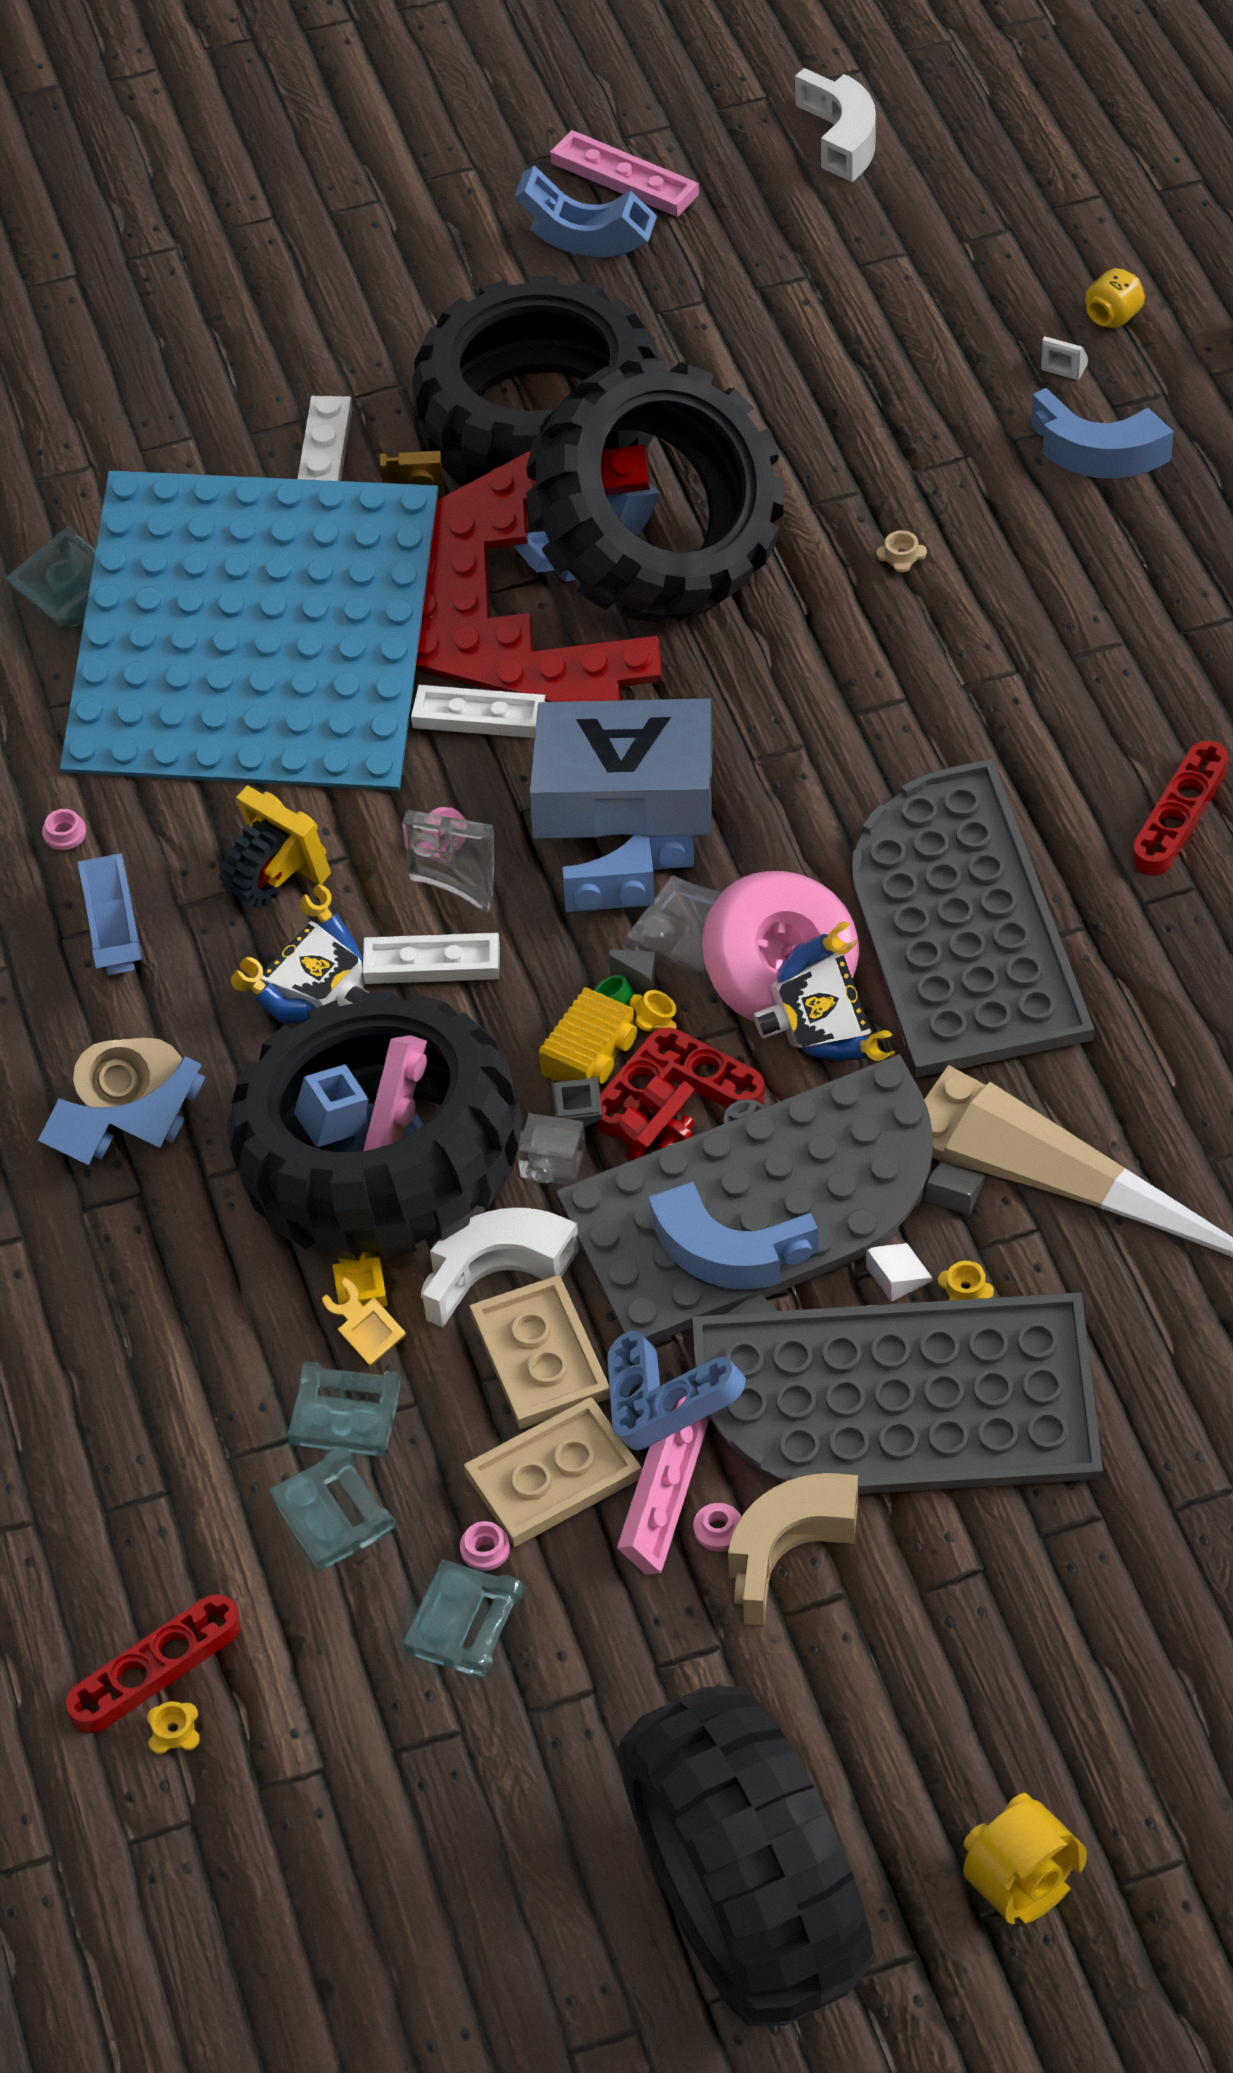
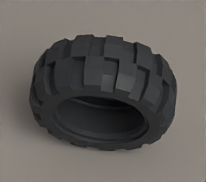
M528 276L529 283L509 286L507 281L503 280L481 287L477 298L469 302L460 298L442 312L436 327L429 328L414 360L415 373L412 378V387L419 436L428 451H440L442 468L444 467V470L455 482L465 486L495 468H499L529 452L533 440L544 431V419L554 409L535 411L514 410L495 405L481 398V393L496 382L515 374L539 370L561 371L587 379L604 367L619 368L626 360L659 359L655 342L646 331L644 324L620 298L609 302V298L602 288L577 280L571 286L559 284L556 276ZM632 430L611 432L606 437V450L645 445L647 449L654 435Z
M658 358L626 360L619 368L604 367L582 381L559 402L544 419V431L533 440L526 470L527 478L536 481V485L526 492L532 528L543 527L549 543L542 548V552L558 575L568 570L581 583L576 591L578 594L604 610L617 602L622 604L621 616L628 619L659 623L667 616L682 621L708 612L751 581L752 574L766 564L778 540L779 527L773 524V522L784 515V478L773 476L772 465L779 461V453L769 429L767 428L759 432L747 415L754 407L735 388H728L725 392H722L711 383L714 374L682 362H679L668 371L666 360ZM632 430L652 434L677 448L692 464L704 486L709 508L708 529L699 551L672 552L657 548L637 537L621 522L607 499L601 477V455L608 433Z
M395 992L362 994L361 1002L339 1007L337 1000L307 1011V1021L293 1029L284 1025L262 1043L260 1062H247L236 1084L227 1123L230 1150L253 1209L267 1219L270 1227L305 1250L315 1243L316 1247L327 1257L359 1261L362 1252L380 1251L384 1259L417 1252L415 1243L435 1235L441 1241H444L468 1226L471 1210L477 1205L488 1208L504 1187L510 1171L509 1167L513 1166L520 1143L522 1121L517 1107L518 1100L507 1060L499 1053L497 1042L465 1012L458 1014L445 1001L420 994L412 1001H402ZM411 1035L427 1041L424 1051L427 1057L426 1069L421 1079L416 1083L413 1098L427 1100L441 1106L423 1126L399 1141L367 1151L331 1152L310 1146L312 1140L294 1114L305 1076L346 1064L367 1096L368 1103L376 1101L390 1040Z
M742 1686L702 1687L642 1715L621 1739L618 1746V1762L623 1776V1784L640 1837L663 1892L690 1946L722 1998L734 2014L740 2016L744 2024L750 2026H786L847 1996L873 1964L871 1955L874 1951L871 1931L864 1912L865 1908L854 1875L828 1813L795 1751L764 1706H760L755 1696Z

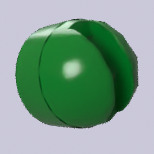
M620 974L607 977L595 989L596 992L627 1006H630L629 1001L634 995L628 980Z

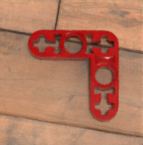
M661 1028L654 1031L600 1094L602 1119L595 1123L598 1130L603 1134L619 1137L614 1132L613 1127L622 1116L616 1113L622 1106L624 1113L630 1106L634 1107L643 1116L649 1111L650 1108L637 1099L644 1089H638L629 1084L630 1080L638 1075H647L652 1079L657 1075L670 1084L673 1080L679 1084L685 1081L695 1089L694 1092L725 1108H728L736 1101L745 1099L755 1100L763 1104L765 1101L764 1079L755 1069L678 1029ZM671 1047L676 1048V1053L669 1049ZM660 1049L667 1052H665V1054H661ZM701 1064H711L718 1069L717 1073L711 1077H700L693 1072ZM747 1087L752 1088V1092L746 1091L745 1089ZM736 1089L744 1092L741 1095L736 1094ZM609 1111L610 1113H614V1115L612 1117H608L607 1112Z

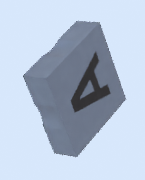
M711 699L538 702L530 785L533 839L585 838L620 834L643 836L711 835L713 750Z

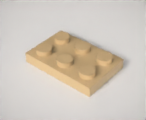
M560 1274L469 1305L471 1317L519 1430L544 1422L591 1396L596 1403L610 1399L609 1384Z
M592 1396L464 1464L465 1475L499 1526L506 1532L514 1548L638 1481L642 1471V1467L625 1443L614 1433L611 1423Z

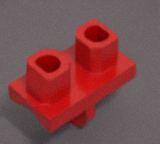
M656 1075L637 1098L656 1113L654 1118L650 1121L634 1107L630 1106L613 1127L614 1132L630 1146L624 1156L630 1161L640 1158L658 1136L662 1142L657 1147V1150L692 1137L693 1134L690 1129L695 1124L694 1120L688 1115H683L679 1121L673 1118L695 1089L685 1081L676 1089L673 1085Z

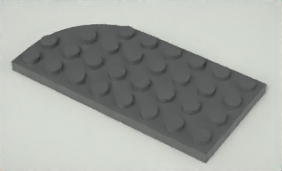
M993 759L950 767L921 776L903 785L901 793L884 806L879 804L862 826V834L856 849L853 851V892L915 1078L943 1073L948 1065L955 1069H961L1093 1041L1095 1029Z
M898 1054L556 1191L557 1199L566 1218L577 1223L579 1245L622 1334L638 1331L653 1344L692 1328V1317L724 1315L746 1300L759 1295H763L766 1298L852 1263L866 1256L868 1249L885 1244L899 1231V1225L908 1217L913 1208L918 1207L925 1193L933 1157L931 1119L918 1086L902 1057ZM694 1182L709 1215L721 1225L738 1231L762 1230L811 1213L818 1227L819 1252L812 1254L801 1263L780 1265L781 1284L759 1289H731L710 1284L686 1272L665 1251L651 1222L648 1197Z
M1082 1292L692 1317L695 1368L711 1359L726 1357L736 1365L746 1378L742 1394L730 1405L709 1415L711 1422L730 1448L745 1462L781 1483L812 1474L858 1475V1494L1102 1479L1103 1467Z

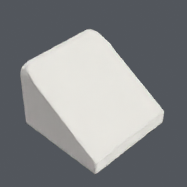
M1044 336L1042 340L1041 370L1079 380L1088 364V357L1083 347Z
M907 1243L878 1246L866 1251V1268L891 1302L932 1282V1276Z

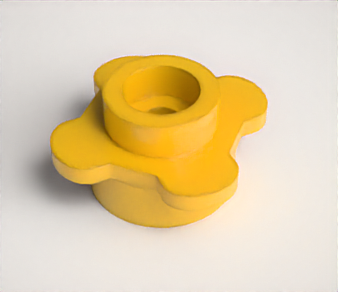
M649 990L643 996L635 994L631 997L629 1004L635 1009V1023L639 1028L650 1032L661 1028H677L676 1023L672 1020L676 1013V1005L668 995L658 990Z
M957 1262L948 1271H943L938 1276V1285L946 1290L950 1297L949 1301L993 1297L994 1288L991 1284L985 1282V1272L982 1266L976 1262ZM961 1285H969L970 1287L968 1289H964L961 1287Z
M171 1701L151 1709L147 1715L153 1735L148 1741L150 1749L156 1754H164L168 1749L180 1747L184 1750L194 1749L200 1741L199 1734L195 1731L194 1721L198 1717L197 1708L191 1703ZM177 1725L178 1729L176 1731H169L170 1726Z

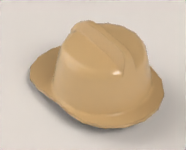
M154 1038L109 1040L93 1044L82 1052L75 1064L73 1082L76 1093L85 1105L90 1107H112L131 1103L145 1097L160 1087L178 1068L182 1057L172 1045Z

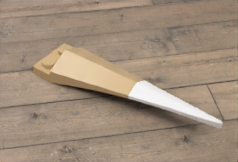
M948 1065L924 1099L932 1125V1158L940 1162L1022 1183L1090 1204L1233 1257L1232 1236L993 1083L989 1082L985 1085Z

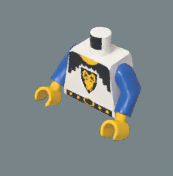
M316 885L313 889L315 896L321 902V906L314 905L306 894L300 901L302 912L311 917L317 916L320 920L318 924L310 921L264 971L256 959L246 957L239 965L250 978L246 977L239 970H236L231 976L232 986L236 990L245 992L251 989L254 992L253 998L281 1023H303L308 1020L307 1011L337 1000L339 1007L361 1002L362 994L369 993L363 989L365 985L362 968L363 957L352 934L336 912L331 914L327 908L331 902V893L323 885Z
M839 922L828 935L822 934L797 945L777 970L778 980L770 985L776 1005L753 1013L757 1030L762 1039L785 1031L791 1046L802 1047L808 1056L835 1062L866 1059L868 1056L875 1061H882L893 1056L895 1051L884 1053L877 1046L878 1038H888L892 1036L891 1032L882 1030L870 1035L868 1038L864 1036L870 1034L871 1031L844 954L851 951L857 944L858 939L845 943L838 936V932L844 931L850 925L848 922Z

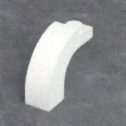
M803 68L795 76L796 106L834 124L821 137V168L853 182L868 167L875 152L876 111L873 100L860 83L845 74L834 82Z
M531 1208L497 1209L471 1217L468 1226L444 1241L439 1240L430 1250L433 1273L426 1278L421 1290L426 1320L444 1327L469 1288L479 1279L494 1272L517 1270L527 1272L543 1280L559 1274L562 1277L579 1251L577 1223L547 1211Z

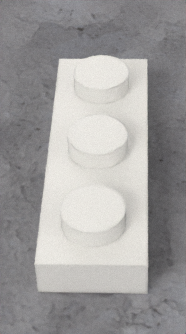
M311 396L298 479L341 481L353 409L351 396Z
M418 685L411 714L412 728L535 738L538 702H546L545 695Z
M499 933L364 938V984L499 979Z

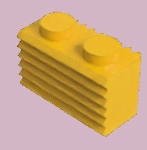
M584 987L577 1000H574L573 1005L569 1007L568 1012L559 1021L558 1026H555L549 1038L545 1039L544 1045L540 1046L541 1074L545 1078L549 1077L552 1081L558 1082L598 1077V1083H605L613 1070L614 1058L620 1050L628 1051L635 1041L637 1027L634 1024L633 1008Z

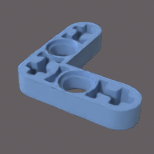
M638 1331L624 1333L615 1340L608 1351L612 1428L614 1433L632 1450L647 1448L730 1405L742 1394L745 1388L746 1378L744 1374L726 1357L711 1359L660 1386L657 1351ZM642 1383L641 1387L633 1395L628 1397L629 1393L637 1385ZM687 1396L685 1401L678 1408H676L674 1411H671L678 1400Z

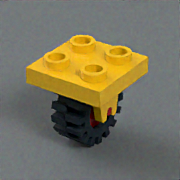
M248 785L240 792L236 799L246 826L242 829V836L237 834L233 838L235 842L233 848L227 847L225 854L228 855V858L221 861L220 868L224 871L219 873V880L223 881L220 884L222 888L247 904L260 907L261 903L263 905L269 904L271 896L276 898L280 894L279 887L281 885L286 887L289 882L287 878L295 871L318 885H322L331 875V870L325 856L326 850L321 844L317 833L318 826L314 820L301 811L294 813L285 808L281 801L269 792L262 794Z

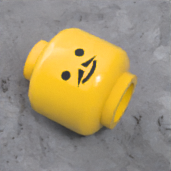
M1118 268L1106 271L1090 285L1085 295L1086 310L1091 320L1100 326L1115 329L1125 325L1143 307L1145 300L1140 280L1134 274Z

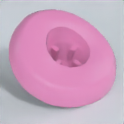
M786 871L753 873L728 886L711 907L706 918L702 937L704 963L715 990L724 1002L742 1017L755 1022L753 1013L776 1005L770 985L778 980L777 970L797 945L822 934L828 935L839 922L843 921L848 922L850 925L844 931L838 932V936L841 941L850 943L854 939H858L856 928L844 904L832 891L821 883L807 876ZM859 942L851 951L844 954L852 979L858 962Z

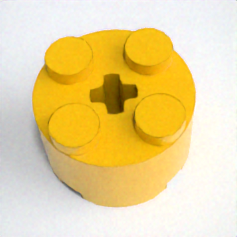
M1027 1793L1014 1797L1005 1808V1811L989 1825L983 1823L976 1826L966 1836L963 1843L964 1848L968 1851L963 1868L965 1878L1010 1924L1014 1925L1015 1918L1017 1917L1026 1924L1043 1916L1058 1904L1071 1889L1064 1881L1073 1868L1081 1874L1087 1859L1086 1847L1041 1802L1033 1800Z

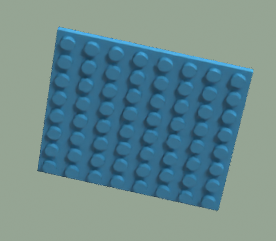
M109 471L60 764L61 773L400 791L439 492L438 486Z

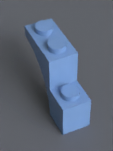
M633 835L623 846L604 857L583 864L562 867L565 912L655 905L653 870L694 867L693 835Z
M123 854L77 862L88 915L95 967H106L107 975L134 970V961L141 960L143 957Z
M184 1056L178 1068L160 1087L141 1099L119 1106L90 1107L59 1098L38 1141L89 1165L93 1156L102 1160L114 1136L106 1132L109 1123L159 1148L164 1139L173 1143L185 1119L177 1115L185 1098L194 1101L205 1079V1076L198 1073L202 1064Z
M345 1064L305 1076L294 1114L316 1148L330 1144L334 1152H360L364 1150L375 1104L368 1103L367 1096ZM416 1112L410 1124L405 1127L403 1138L424 1125Z

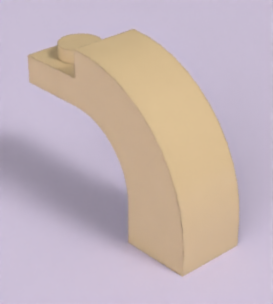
M822 1473L798 1477L767 1491L746 1510L733 1532L728 1550L729 1578H736L734 1601L735 1604H743L744 1624L764 1626L770 1575L777 1561L787 1551L798 1545L815 1541L854 1544L858 1509V1475Z

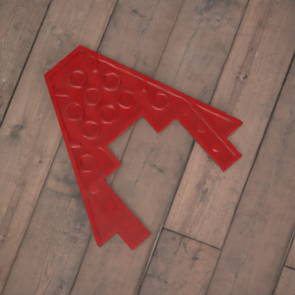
M605 440L601 455V477L606 495L650 490L648 451L645 445L606 450ZM530 451L437 500L416 670L491 691L545 695L546 702L621 701L620 687L662 682L660 642L657 636L534 651L533 621L529 613L491 618L487 549L528 543V503L526 492L536 485V481L527 478L526 467Z

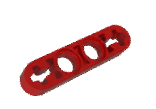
M1201 741L1194 744L1188 751L1135 839L1132 860L1135 868L1141 873L1151 876L1161 875L1171 868L1226 775L1228 753L1221 744L1213 741ZM1207 760H1210L1211 762L1205 768L1204 775L1201 774L1200 764H1205ZM1184 787H1193L1198 789L1201 794L1195 798H1186L1180 795L1178 791ZM1166 817H1175L1181 820L1183 825L1171 829L1163 826L1160 821ZM1157 841L1161 842V852H1156L1153 856H1149L1155 849Z
M220 1594L209 1595L201 1599L75 1685L69 1691L66 1698V1709L73 1726L84 1733H97L106 1729L232 1642L240 1630V1618L234 1602L227 1596ZM215 1614L219 1619L224 1617L226 1623L218 1627L214 1622L209 1624L207 1618ZM195 1627L197 1635L201 1633V1642L196 1641V1637L190 1628ZM180 1639L189 1644L187 1652L179 1658L169 1659L161 1654L163 1646L171 1640ZM131 1668H139L147 1673L145 1681L137 1687L127 1688L119 1683L121 1675ZM107 1685H111L118 1699L113 1700L110 1692L106 1693L105 1687ZM89 1700L94 1705L98 1704L99 1710L92 1714L87 1709L83 1710L82 1704Z

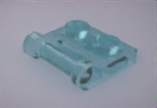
M305 1361L287 1434L289 1444L385 1457L401 1391V1372L385 1371L384 1375L321 1368V1363ZM319 1387L381 1394L379 1403L317 1396Z
M347 1447L333 1449L324 1457L323 1461L270 1488L273 1501L319 1572L383 1538L396 1525V1521L388 1509L380 1508L353 1467L355 1459ZM337 1478L364 1517V1521L355 1527L352 1526L326 1484Z
M442 1559L403 1642L405 1653L474 1676L486 1677L494 1661L491 1656L513 1605L520 1603L526 1590L525 1585L512 1576L501 1575L497 1577ZM484 1596L494 1599L473 1647L461 1648Z

